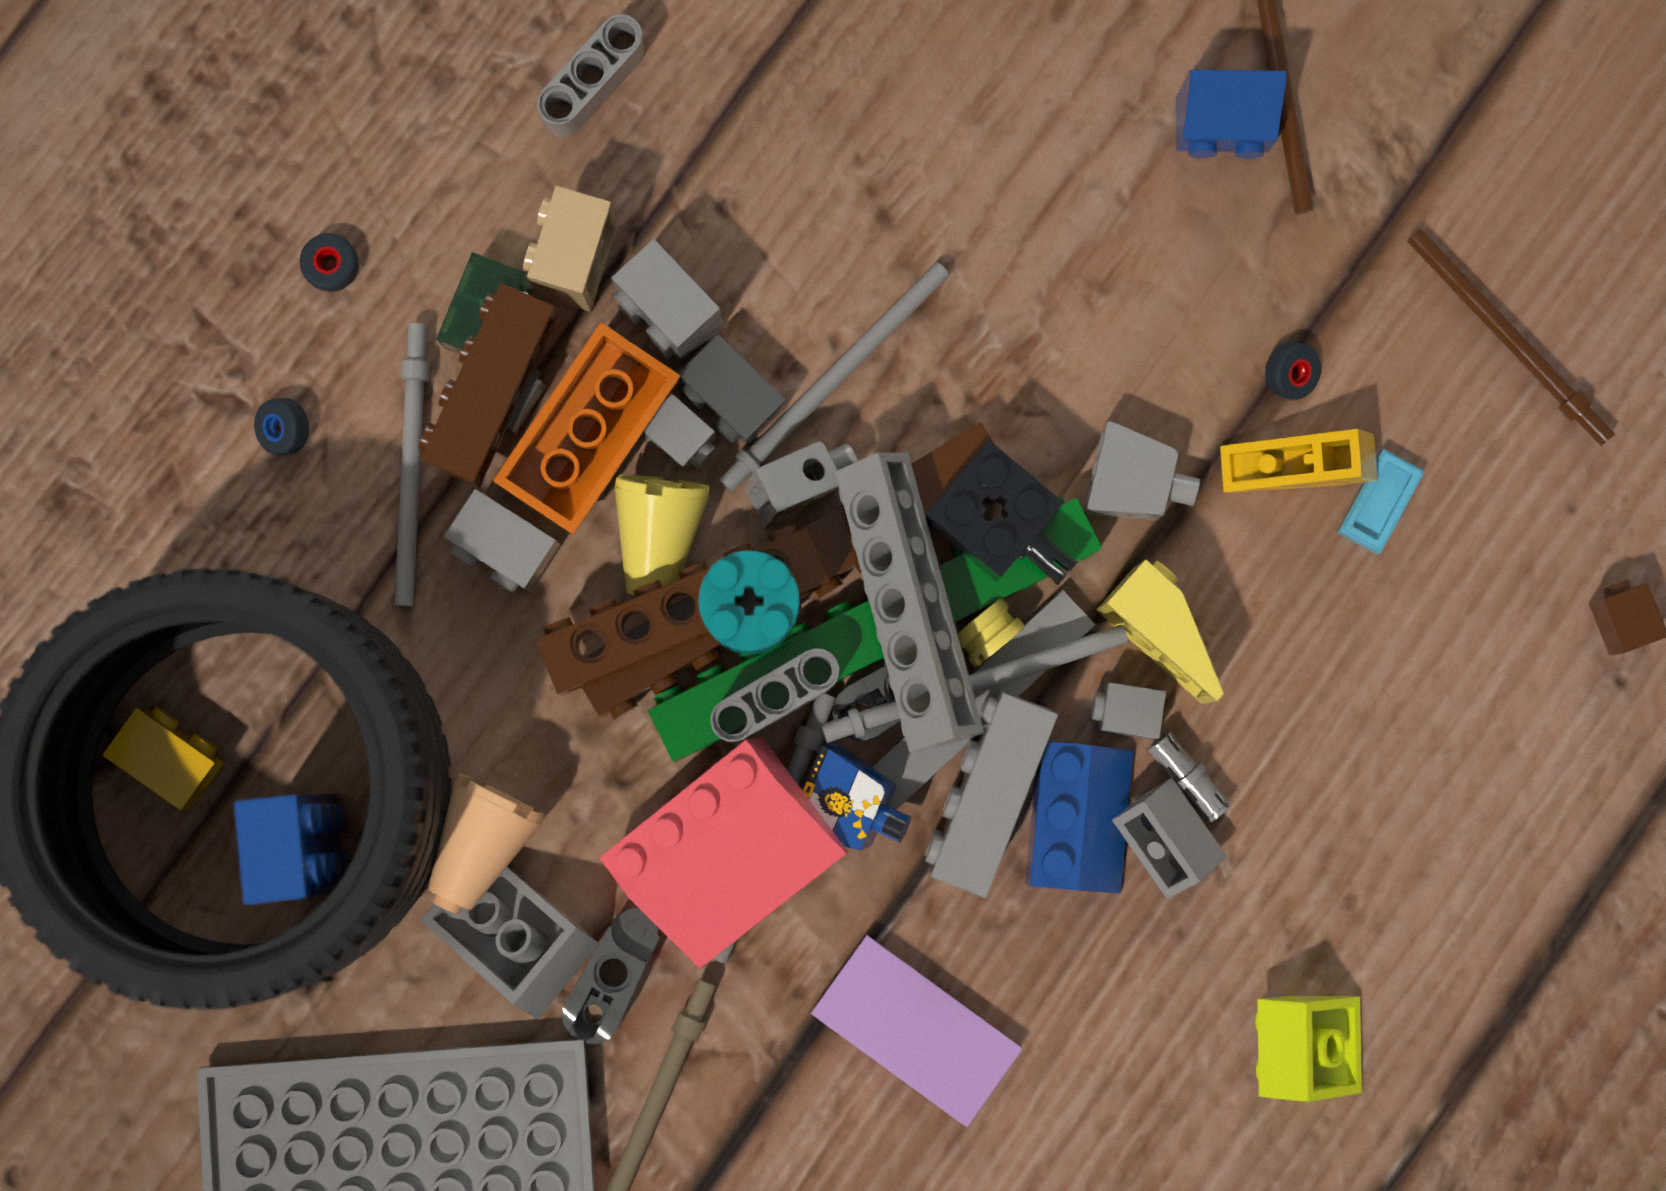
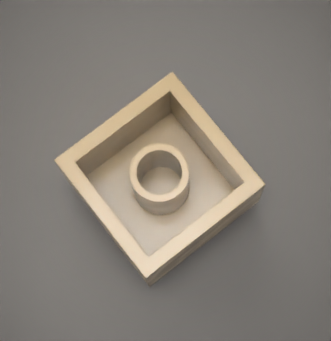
M555 185L552 198L545 197L542 201L537 225L543 227L538 243L531 242L528 246L523 270L528 271L527 278L537 296L591 312L619 224L610 201Z

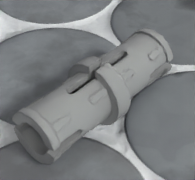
M1170 730L1162 734L1159 739L1153 741L1147 748L1148 753L1163 767L1169 777L1175 781L1179 789L1195 805L1207 823L1220 817L1231 806V802L1219 791L1205 773L1207 769L1201 761L1196 762Z

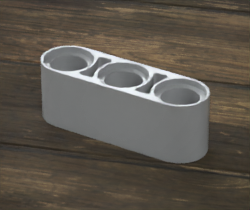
M624 14L614 15L607 19L541 91L537 100V108L543 125L549 133L558 137H567L576 133L639 65L645 56L646 47L641 26L636 19ZM628 34L635 38L633 45L628 49L619 50L611 46L613 39L618 35ZM597 68L603 71L604 75L595 84H585L580 81L582 73L587 69ZM566 102L572 105L570 114L565 118L555 119L549 116L551 107L556 103Z
M814 648L802 653L720 701L711 713L710 723L713 731L719 738L733 743H738L753 736L833 688L839 677L837 659L824 649ZM814 658H821L827 661L832 670L830 679L821 685L809 683L803 675L805 664ZM773 682L785 685L790 693L788 703L778 710L767 708L761 699L763 689ZM730 707L743 709L747 716V724L744 730L735 735L725 733L719 723L722 712Z

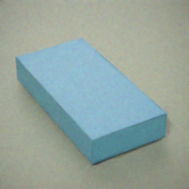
M1385 449L1380 450L1376 457L1378 481L1362 483L1336 533L1376 555L1382 552L1425 472Z

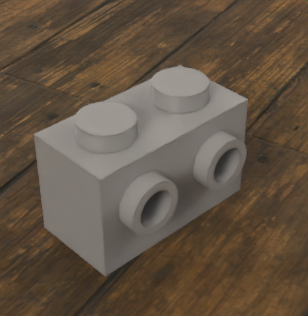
M474 489L444 535V538L455 544L450 551L451 554L473 568L479 560L494 569L490 578L512 593L516 591L518 586L530 592L560 546L555 539L477 489Z
M1172 778L1138 797L1112 819L1167 900L1201 882L1227 857Z

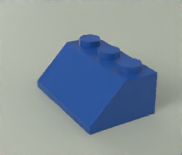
M1047 742L1035 772L1025 884L1035 887L1076 891L1121 893L1125 838L1112 819L1129 806L1133 751L1092 745Z

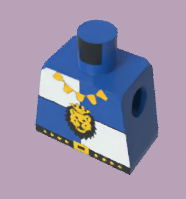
M836 743L821 746L803 792L845 847L856 850L866 849L873 844L877 833L900 843L911 822V816L889 806L896 790V784Z

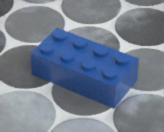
M336 794L289 795L234 802L244 905L306 898L334 891L350 866L348 852L341 851L339 832H344L346 829V817L343 804L336 803Z

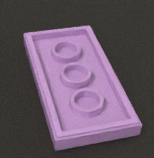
M867 934L811 1011L814 1017L965 1127L969 1126L1023 1049Z

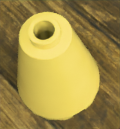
M633 474L616 476L614 489L626 593L634 595L633 591L657 580L661 581L663 587L680 580L678 572L683 570L709 499V486L678 479V482L663 480V477Z

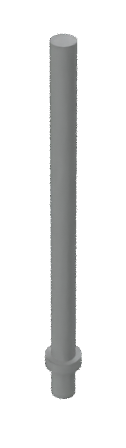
M936 262L747 452L741 450L735 456L738 461L719 478V481L732 493L750 474H753L755 469L759 468V465L950 276L948 271Z
M1119 625L968 675L973 694L1128 643L1127 634L1123 625ZM896 700L860 712H858L857 708L848 710V716L821 724L828 743L852 734L856 738L865 736L864 730L900 719Z

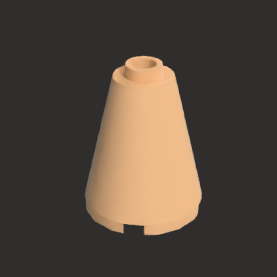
M459 773L453 785L428 885V890L435 894L432 902L454 914H459L461 908L473 909L541 826L545 814L533 811L534 808L489 785L482 787L474 783V778Z

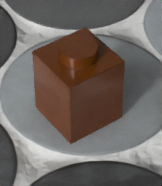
M1629 579L1602 588L1601 591L1604 597L1589 602L1609 656L1626 653L1666 638V627L1648 583L1631 587Z

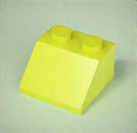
M1281 996L1257 999L1255 1026L1258 1032V1061L1256 1076L1258 1079L1259 1097L1311 1102L1362 1093L1359 996Z

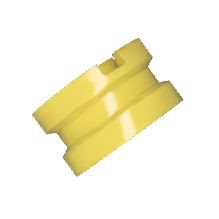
M1003 598L997 600L957 633L961 648L964 647L970 654L968 660L974 668H977L1026 627L1019 618L1013 619L1007 612L1009 606Z

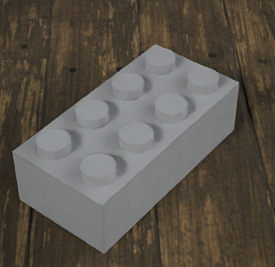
M998 689L995 698L987 695L983 702L979 716L984 733L980 735L977 743L971 740L968 741L959 764L960 770L966 773L960 787L951 785L942 807L943 816L948 819L942 832L934 829L924 854L926 856L925 862L930 863L931 877L983 898L987 897L1058 716L1057 713L1049 708Z

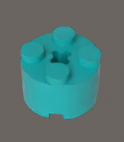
M741 551L730 554L712 565L700 588L699 609L706 628L720 644L738 653L758 654L776 647L790 634L798 619L799 593L792 574L779 560L762 552ZM746 591H754L757 599L764 600L763 606L755 607L754 615L750 616L745 615L743 607L736 606V601L744 599Z

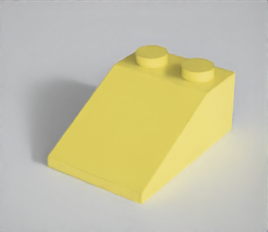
M1144 560L1127 574L1096 611L1114 627L1123 625L1127 638L1201 704L1218 701L1224 693L1183 592L1174 585L1178 578L1162 563L1156 561L1151 565L1147 560Z

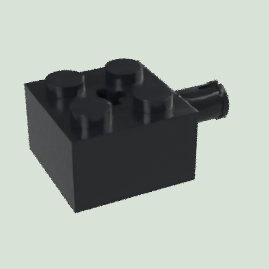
M990 440L925 516L928 525L996 582L1018 557L1021 560L1026 557L1055 581L1056 585H1059L1068 575L1067 573L1078 563L1077 560L1072 559L1044 535L1046 530L1043 527L1064 502ZM986 502L989 505H993L995 502L1001 504L1003 508L1000 514L1005 519L1002 521L1000 518L995 517L991 522L983 517L986 507L982 503Z

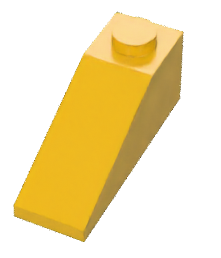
M1361 429L1220 446L1224 493L1330 487L1378 481L1374 434Z

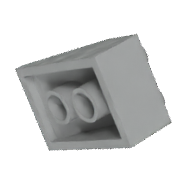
M508 866L472 910L461 908L459 914H454L433 904L421 919L430 930L509 1002L539 1019L599 945V942Z

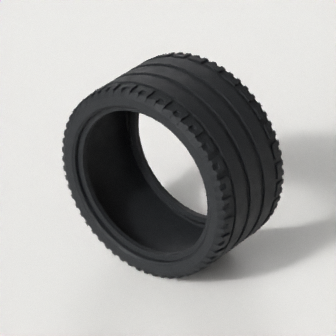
M188 569L172 571V574L168 575L166 573H159L143 579H137L128 582V587L122 589V587L111 589L99 598H94L87 602L88 608L86 610H75L67 616L68 619L61 625H56L50 631L53 636L48 641H40L37 644L30 658L25 659L20 666L24 671L19 678H12L8 685L10 689L6 697L0 701V709L2 710L0 714L1 887L8 888L11 896L7 899L12 907H16L21 915L20 920L25 926H32L36 930L34 937L40 944H44L50 950L49 953L56 959H65L70 962L67 966L70 970L81 974L87 978L86 980L95 985H102V983L108 985L107 991L122 995L137 1002L150 1001V1005L175 1009L196 1008V1010L235 1008L236 1006L251 1005L273 999L341 971L376 947L390 933L393 927L397 926L416 902L418 894L425 888L432 873L451 797L452 778H449L451 761L447 739L440 727L443 725L431 695H428L425 689L426 686L409 660L405 659L401 654L400 649L365 618L329 598L270 576L232 569ZM239 633L275 635L301 650L330 676L345 696L358 721L366 745L370 768L368 816L361 842L346 874L331 895L300 924L268 942L253 944L225 943L200 938L170 925L143 906L119 879L103 849L95 823L92 789L94 766L100 741L115 709L132 686L156 664L176 651L213 637Z

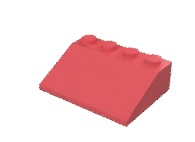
M758 737L743 741L599 858L627 897L700 969L849 852L764 738Z

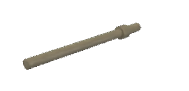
M699 978L685 1011L678 1013L671 1029L675 1034L607 1191H628L692 1041H698L704 1028L705 1022L702 1021V1018L716 988L715 984Z

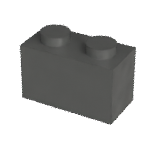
M719 334L678 373L681 375L679 378L680 382L684 385L679 392L698 411L706 406L718 418L713 425L732 444L739 438L748 446L786 408V399Z

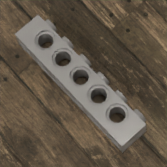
M876 453L835 471L840 489L839 496L845 508L852 535V545L857 553L864 580V590L869 598L876 625V635L882 647L889 674V684L894 692L901 719V729L906 738L909 753L941 748L983 734V727L909 454Z

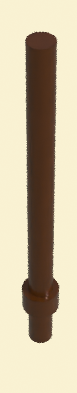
M1257 0L1269 71H1286V85L1279 127L1295 214H1304L1314 209L1276 0Z
M1421 228L1407 240L1411 247L1561 404L1558 409L1570 422L1576 420L1600 446L1615 435L1612 429L1590 407L1593 402L1580 389L1575 391Z

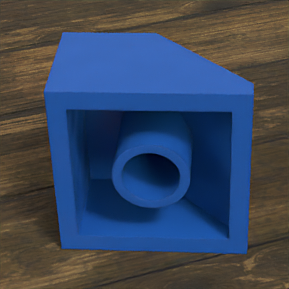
M1190 70L1176 96V151H1189V156L1193 158H1210L1216 156L1217 152H1235V156L1242 159L1259 158L1264 155V152H1269L1278 139L1286 85V71Z

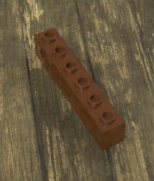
M790 525L769 534L770 543L752 550L750 543H747L723 554L726 557L741 551H757L780 560L792 574L798 588L799 598L829 586L830 581L807 528L797 531L795 525ZM700 562L679 571L678 574L681 580L664 587L660 580L643 585L633 591L635 599L617 605L615 599L597 604L588 609L591 617L573 624L571 618L568 617L545 626L543 629L546 635L535 639L557 694L561 696L711 635L702 620L699 609L700 588L706 574L710 570V568H707L706 563ZM746 591L744 599L737 600L736 606L743 607L745 615L750 616L754 615L755 607L763 606L764 600L757 599L754 591ZM679 595L690 596L694 599L696 605L694 614L684 621L674 620L669 614L670 602ZM636 613L648 616L650 620L648 634L638 640L628 638L624 632V624L627 618ZM589 632H599L605 640L603 652L595 658H585L579 649L581 638Z

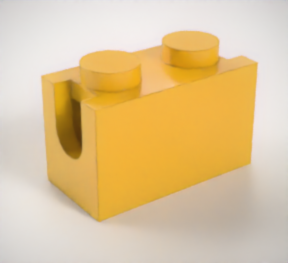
M155 706L152 711L150 709L143 711L140 708H136L102 756L179 810H193L226 764L215 756L219 750L218 747L194 733L192 738L176 728L180 721L158 706Z

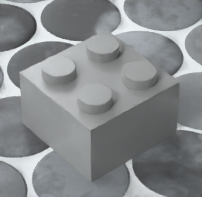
M655 239L650 241L611 277L617 291L613 298L618 303L616 305L618 309L634 326H637L642 321L648 327L645 331L650 336L649 341L667 360L674 355L682 364L685 363L723 327L720 308Z

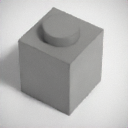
M673 394L661 405L642 433L645 438L685 473L692 465L699 469L716 450V447L712 445L716 439L715 431Z
M1110 682L1103 685L1102 692L1095 691L1091 720L1098 721L1097 731L1150 740L1159 739L1166 691Z

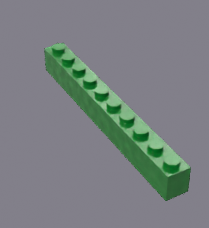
M1059 496L1058 498L1064 502L1062 496ZM1077 497L1066 503L1064 502L1043 527L1046 530L1044 535L1078 562L1103 549ZM957 548L951 550L955 558L939 565L954 624L990 607L999 599L1003 598L1004 600L1049 577L1026 557L1023 560L1018 557L996 582ZM869 600L854 608L850 601L842 603L824 613L828 621L810 629L807 622L802 623L792 629L784 643L771 650L758 654H740L739 657L742 663L727 671L724 670L722 664L715 666L696 676L699 685L683 693L678 685L655 696L653 699L656 706L647 711L672 762H678L722 740L715 734L710 723L711 713L720 701L806 651L815 648L830 652L837 659L839 665L837 682L883 660L884 655L876 635V625ZM821 658L809 660L803 668L805 679L813 685L826 683L832 673L830 665ZM773 682L763 689L761 699L767 708L778 710L788 703L790 693L785 685ZM738 707L725 709L720 716L719 723L721 729L727 734H734L744 729L747 724V716L743 709Z

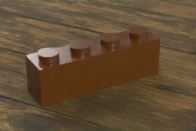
M500 283L496 294L488 293L479 312V319L483 320L476 337L470 335L467 338L460 352L459 362L463 363L458 377L456 381L449 379L439 399V406L443 407L436 424L429 423L420 439L418 448L423 451L420 459L424 463L480 488L559 316L553 305L503 283Z

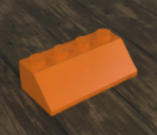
M600 322L501 467L493 482L540 515L574 535L681 375Z

